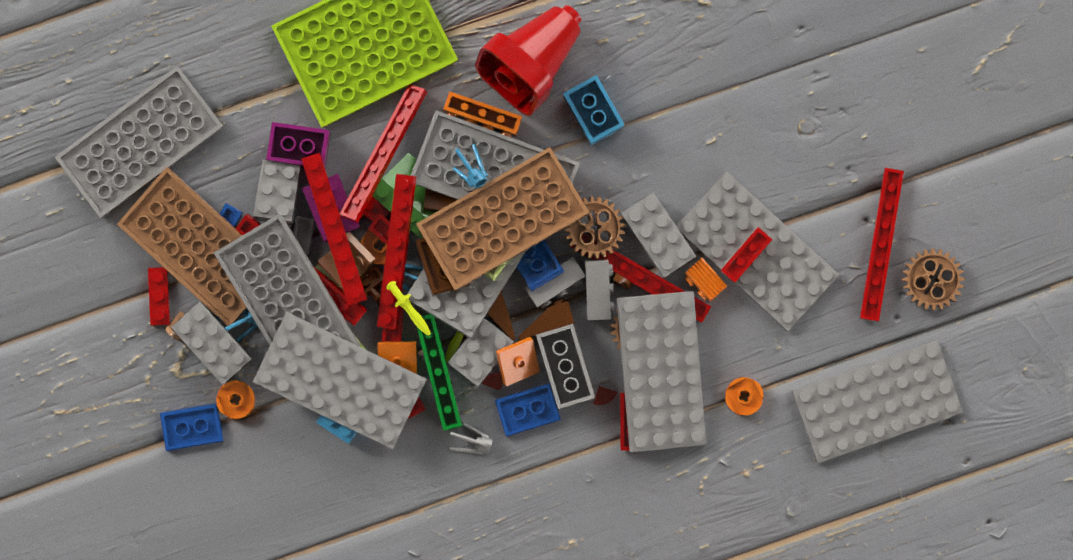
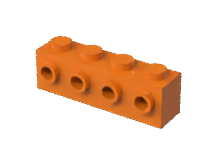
M450 91L443 108L444 113L465 119V121L472 124L482 125L483 128L492 131H500L501 134L508 137L517 136L522 121V116Z

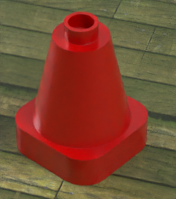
M565 5L563 8L554 6L507 36L502 33H496L479 51L475 62L477 73L516 110L526 116H531L547 100L553 87L555 75L581 33L578 25L582 21L580 15L571 6Z

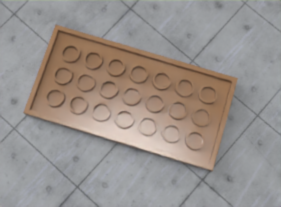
M549 147L416 223L453 289L457 291L589 214V211Z
M166 167L117 225L229 326L241 316L247 307L214 252L242 235L169 167Z

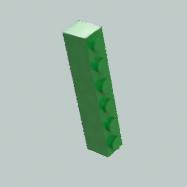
M430 314L422 316L431 334L429 336L426 335L418 327L417 330L443 431L461 427L462 422L435 317Z

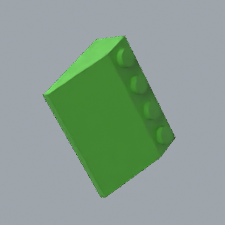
M409 152L380 180L373 194V197L390 213L392 211L396 174L411 175L417 160ZM416 185L410 231L419 239H423L424 237L416 223L436 212L423 211L426 189Z

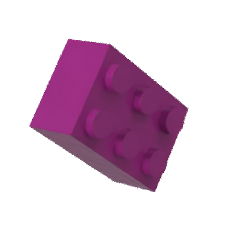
M272 122L266 160L304 167L302 158L320 153L326 168L331 132L325 129Z
M335 174L328 177L340 213L348 196L340 176ZM310 185L306 186L302 190L323 241L327 243L328 240ZM341 217L346 233H352L361 229L359 223Z

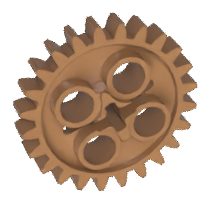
M591 196L588 202L586 198H583L582 201L589 211V214L586 215L588 221L586 224H583L578 220L569 225L568 228L563 229L564 232L569 234L564 239L571 240L568 246L575 245L573 252L580 250V256L587 253L588 259L592 257V254L595 259H598L600 253L602 257H606V251L610 254L613 253L611 247H619L616 241H623L619 235L625 234L624 231L620 230V227L625 226V224L620 223V220L624 217L617 216L620 209L613 210L614 203L608 206V199L601 202V197H597L596 201H594L593 196ZM600 212L605 213V222H601L598 217ZM594 224V226H597L598 228L597 230H593L590 228V226ZM602 231H605L608 234V239L606 242L602 241L600 238V234ZM583 233H587L589 235L588 243H584L582 241L581 237Z
M932 248L930 254L924 249L923 256L918 252L916 253L917 259L910 258L912 264H905L909 270L902 271L907 277L901 279V281L907 282V285L902 287L909 290L906 296H913L910 302L917 300V307L924 304V310H927L930 305L932 311H934L936 305L941 310L943 309V303L949 307V300L957 301L954 295H961L958 289L964 288V286L959 283L965 280V278L959 276V274L964 272V270L957 269L961 264L953 263L956 257L949 259V252L942 255V249H940L936 254L935 249ZM927 261L934 265L932 272L925 269ZM941 264L942 268L935 277L937 282L931 284L928 293L925 295L924 291L931 282L929 277L935 275L938 266ZM943 271L950 273L949 281L943 280ZM917 278L924 280L923 288L916 286ZM934 287L941 290L939 298L934 297L932 294Z

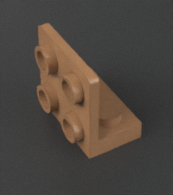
M348 232L346 235L359 276H361L370 269L375 257ZM330 251L319 259L317 263L343 289Z

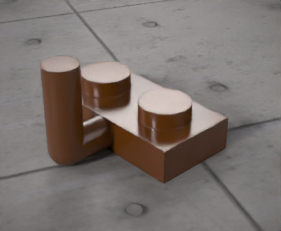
M374 265L361 275L360 279L366 297L371 295L379 307L381 294L377 289L382 286L383 273Z

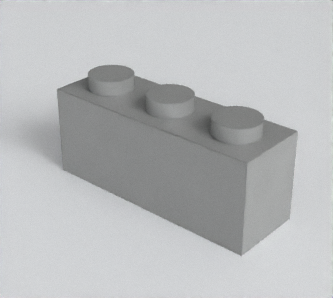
M574 257L561 264L564 273L532 292L528 286L525 287V291L537 308L540 306L542 309L546 308L552 303L551 299L557 296L559 299L568 293L567 289L571 286L576 288L584 283L585 274Z
M608 259L585 260L587 319H611V314H614V302H610V295H614L613 283L609 282V276H613V265L609 264Z

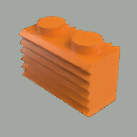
M703 258L698 260L684 273L686 276L684 280L691 287L695 286L699 290L697 294L703 301L708 300L710 302L727 287L724 281Z

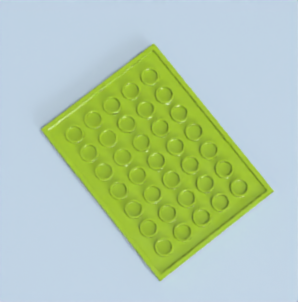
M322 0L271 26L321 128L459 61L429 0Z

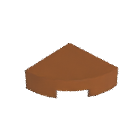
M616 273L613 282L627 290L630 289L632 283Z

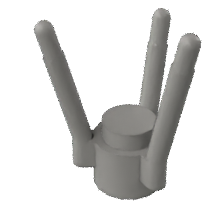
M465 422L462 423V426L480 437H477L475 440L450 432V435L475 444L474 448L477 449L449 447V451L476 453L479 455L489 453L493 440L488 438L489 435L478 431Z

